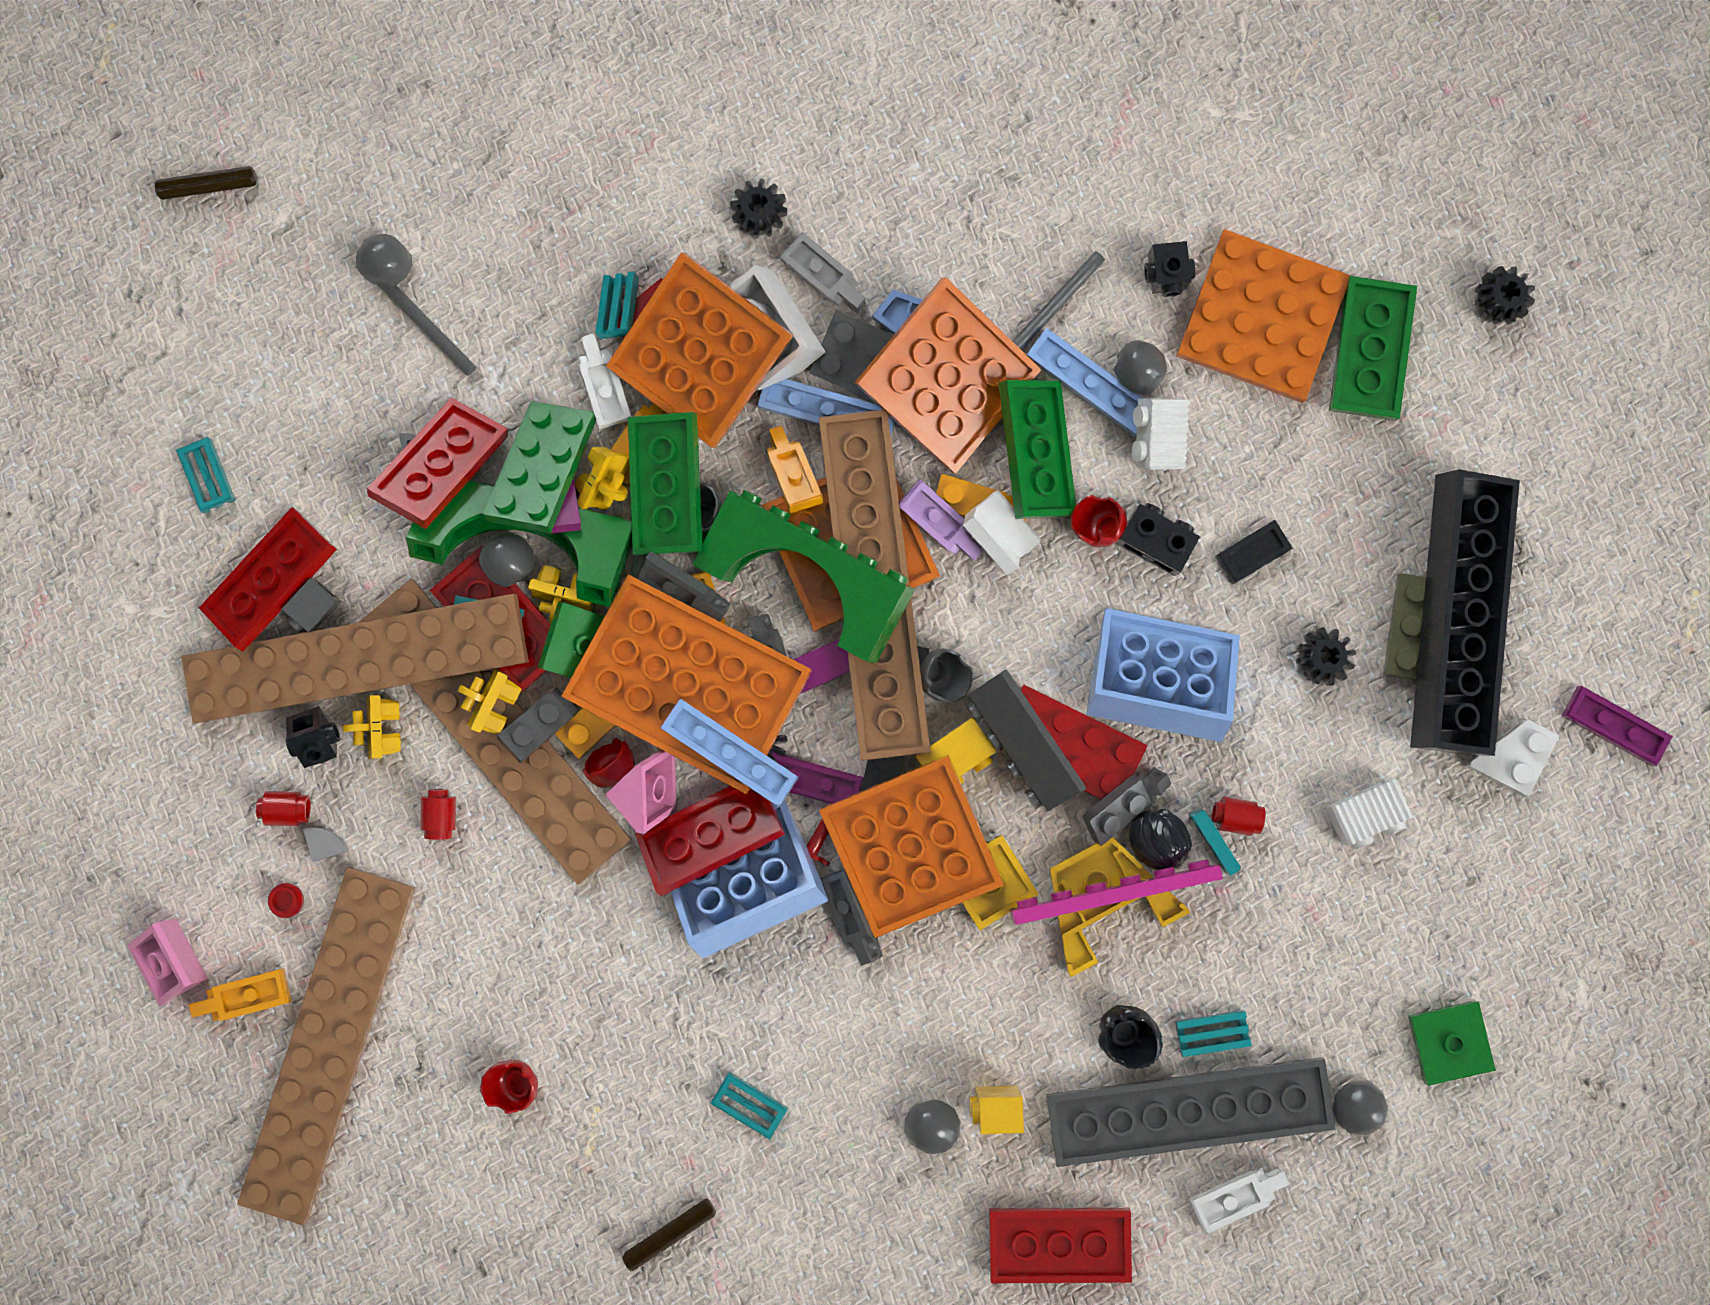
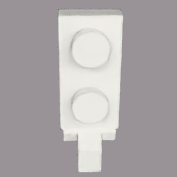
M594 333L581 337L586 355L579 357L581 363L579 366L600 431L628 423V417L632 416L620 378L606 367L612 354H610L608 348L600 351Z
M1280 1167L1264 1173L1263 1169L1260 1168L1235 1177L1193 1196L1189 1200L1205 1234H1208L1270 1206L1269 1202L1276 1199L1273 1192L1290 1184Z

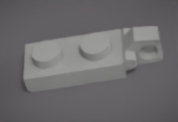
M801 232L781 254L780 260L829 302H833L838 307L844 302L856 313L866 304V298L855 289L858 282L853 278V274L805 233Z

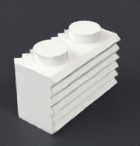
M1138 398V406L1133 412L1137 436L1131 450L1135 467L1148 470L1186 468L1189 400L1177 398Z
M1386 779L1325 807L1341 844L1353 845L1355 849L1372 843L1374 841L1372 836L1381 831H1385L1386 835L1405 828L1404 821L1412 818L1395 779Z

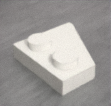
M1523 720L1512 728L1507 735L1496 740L1495 756H1477L1467 761L1465 766L1524 797H1529L1560 735L1531 720Z

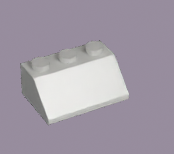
M754 265L730 286L793 334V337L757 390L764 389L801 373L825 353L824 348L773 270Z

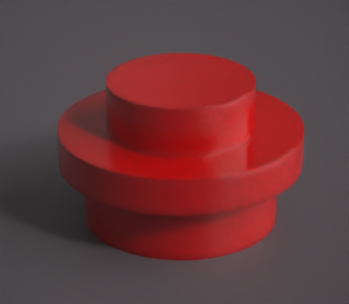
M291 883L275 886L268 896V906L271 912L280 918L295 916L301 911L304 904L302 891Z

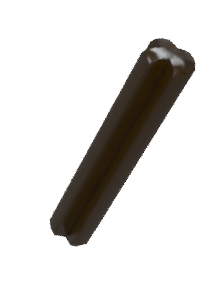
M251 166L158 179L155 181L154 186L156 195L160 199L165 200L253 187L257 184L255 170Z
M708 1198L702 1200L626 1251L622 1256V1260L629 1271L636 1270L715 1217L716 1209Z

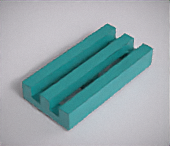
M634 271L628 272L627 276L617 273L615 278H612L610 275L603 276L595 331L600 339L626 336L633 326L639 277ZM626 286L624 304H622L623 287ZM622 314L621 325L618 328L619 315Z
M206 437L176 449L200 512L205 514L210 512L212 508H219L224 503L236 501L211 438ZM203 447L223 494L219 496L201 448ZM188 453H194L212 500H206Z
M1197 809L1189 814L1225 873L1231 876L1240 871L1241 866L1206 811Z
M1240 1010L1175 1021L1181 1056L1188 1057L1252 1046L1248 1034L1249 1027L1246 1023V1011ZM1238 1020L1239 1025L1185 1034L1184 1028ZM1240 1034L1241 1039L1187 1047V1042Z
M728 1072L710 1103L769 1140L788 1110L787 1106L731 1072ZM730 1083L776 1110L778 1112L777 1115L771 1114L728 1086ZM722 1096H728L771 1123L770 1127L767 1128L721 1100Z

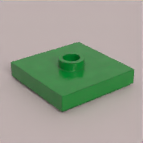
M558 601L537 668L571 678L605 616Z
M1474 1000L1408 1015L1425 1085L1430 1086L1496 1071L1479 1001Z

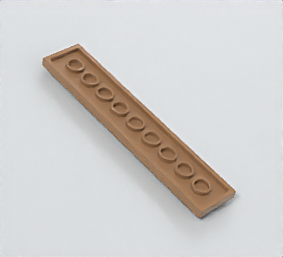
M884 410L819 417L833 537L849 545L847 552L858 557L861 552L877 560L879 563L876 568L886 573L891 568L908 577L888 413ZM910 599L877 663L866 662L848 652L861 761L930 752L913 609Z
M411 578L359 622L438 607L417 582ZM490 670L410 684L577 885L581 884L632 840L549 740L522 763H519L497 739L498 734L481 730L479 733L467 726L478 701H475L470 712L460 708L466 695L457 690L460 684L470 688L477 676L485 680L479 692L482 694L492 674ZM497 698L492 708V711L507 717L502 731L525 712L517 701L512 705Z
M517 594L253 642L243 652L231 646L181 656L193 724L529 663Z
M353 867L346 868L237 1205L303 1226L308 1223L416 887Z

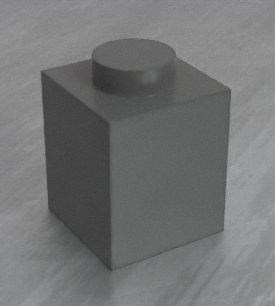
M310 578L282 610L288 614L285 620L299 632H302L304 629L307 632L316 631L342 601L317 579Z

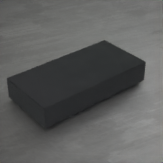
M1273 520L1215 555L1231 583L1235 584L1292 550L1293 547L1277 521Z

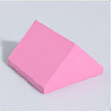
M659 750L636 765L606 794L607 798L637 833H646L676 811L675 757L663 750Z
M177 919L152 924L127 945L159 1006L208 980Z

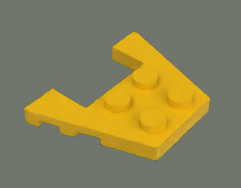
M1113 837L1102 846L1094 843L1049 868L1053 893L1071 889L1072 895L1085 893V886L1095 883L1106 882L1107 887L1120 885L1119 879L1127 876L1140 874L1141 880L1154 877ZM1170 891L1145 896L1161 927H1165L1190 913L1189 909ZM1139 898L1057 916L1066 968L1070 977L1099 963L1082 929Z

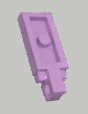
M918 480L899 501L900 509L947 551L955 555L961 550L973 560L983 551L970 538L972 535L963 526L965 519L922 480Z

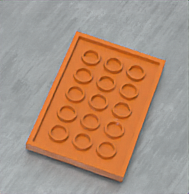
M628 574L561 697L747 795L750 789L748 786L662 730L661 726L678 701L682 699L767 756L812 673V669Z

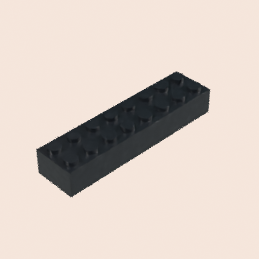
M1461 469L1435 476L1410 748L1470 756H1495L1520 480Z

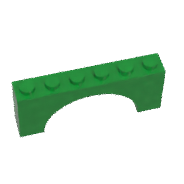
M468 481L426 529L412 522L406 536L409 557L440 565L444 564L448 555L462 542L485 532L517 530L541 536L560 547L573 562L578 574L576 579L577 599L610 607L632 547V521L626 520L621 516H609L593 512L588 508H578L581 522V530L546 534L487 522L483 512L494 486L488 483Z
M744 489L742 494L729 491L702 544L703 552H698L692 565L719 580L733 583L736 576L747 564L765 554L778 551H794L809 557L828 573L841 597L844 622L837 646L866 662L877 663L915 591V588L906 584L908 577L891 568L888 573L876 568L879 562L874 558L861 552L858 557L847 552L849 545L832 536H830L828 541L817 536L820 529L802 520L799 525L788 520L791 515L789 512L775 505H772L771 509L760 505L762 498Z

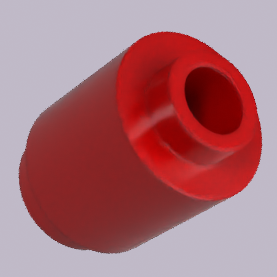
M429 789L428 796H421L420 830L424 831V839H451L452 830H456V796H449L448 789Z
M265 791L263 798H258L256 803L257 819H262L264 826H299L300 823H308L310 819V796L302 795L301 792Z
M1223 796L1220 802L1214 803L1211 814V821L1216 823L1217 830L1252 836L1253 833L1261 834L1266 818L1265 807L1258 806L1257 802Z

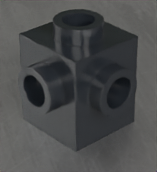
M1187 241L1152 245L1147 254L1148 263L1144 264L1146 284L1151 283L1152 294L1162 293L1163 297L1181 295L1191 283V279L1195 278V262L1193 258L1188 256Z
M319 706L286 717L287 749L293 758L297 757L304 769L316 764L325 763L337 757V742L341 740L339 730L334 722H328Z

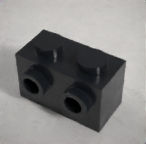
M1139 503L1127 521L1123 535L1115 544L1169 574L1177 576L1183 570L1201 536L1193 533L1195 529L1190 524L1182 520L1173 522L1164 517L1165 512L1159 507L1150 503H1146L1145 506Z

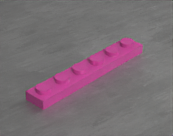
M1208 859L1188 863L1189 870L1176 873L1174 867L1163 868L1153 871V878L1141 880L1140 874L1120 878V885L1107 887L1106 882L1085 886V893L1072 895L1071 889L1051 893L1052 900L1038 903L1037 897L1016 901L1017 908L1010 909L1012 922L1018 925L1222 880L1220 865H1209Z

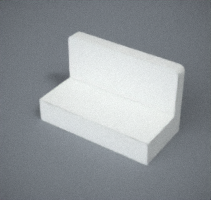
M1000 491L993 492L965 516L963 526L1007 576L1018 569L1020 558L1040 543V537L1024 519H1015L1014 507Z

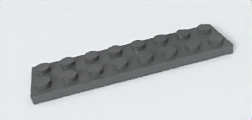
M1322 1057L1046 1094L1055 1164L1057 1167L1336 1130L1326 1062Z

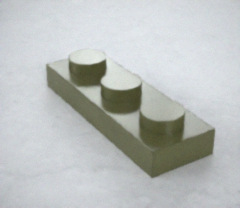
M1403 573L1397 574L1383 675L1416 680L1426 577Z

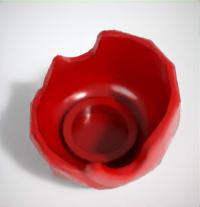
M1094 495L1085 497L1076 504L1070 516L1071 529L1079 539L1087 545L1096 548L1109 547L1117 543L1127 526L1126 511L1117 501H1114L1109 496L1107 498H1098Z
M614 738L612 744L603 745L590 754L585 761V768L582 772L593 785L600 788H613L634 768L633 752L625 740L621 741L618 738Z
M510 1059L498 1062L486 1071L481 1078L480 1092L488 1107H499L504 1110L505 1114L516 1113L527 1109L536 1099L538 1079L528 1064L517 1059Z

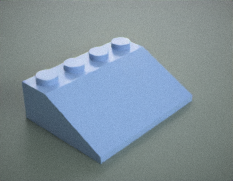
M1105 608L1091 677L1086 715L1222 742L1233 722L1240 635Z
M785 799L780 807L773 804L785 832L784 836L671 891L687 943L702 958L828 901L818 871Z

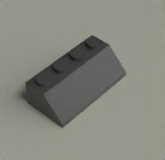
M1007 669L967 695L970 700L966 704L967 709L976 722L984 721L990 730L985 734L996 751L1002 748L1009 759L1005 762L1007 769L1015 780L1023 779L1029 788L1024 793L1035 809L1041 807L1044 812H1048L1086 789V786Z

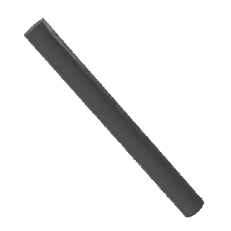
M1095 251L1015 337L1013 342L1021 350L1026 347L1105 261L1104 257Z
M376 282L400 309L467 376L476 370L477 366L397 285L392 287L383 282Z

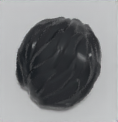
M1159 809L1156 812H1141L1129 828L1130 846L1137 859L1153 870L1169 867L1178 869L1186 861L1192 847L1191 836L1184 822L1170 810Z
M1116 1005L1102 1015L1099 1024L1101 1033L1098 1036V1043L1100 1048L1113 1062L1129 1069H1141L1149 1067L1158 1060L1163 1048L1162 1035L1158 1025L1146 1011L1134 1006Z

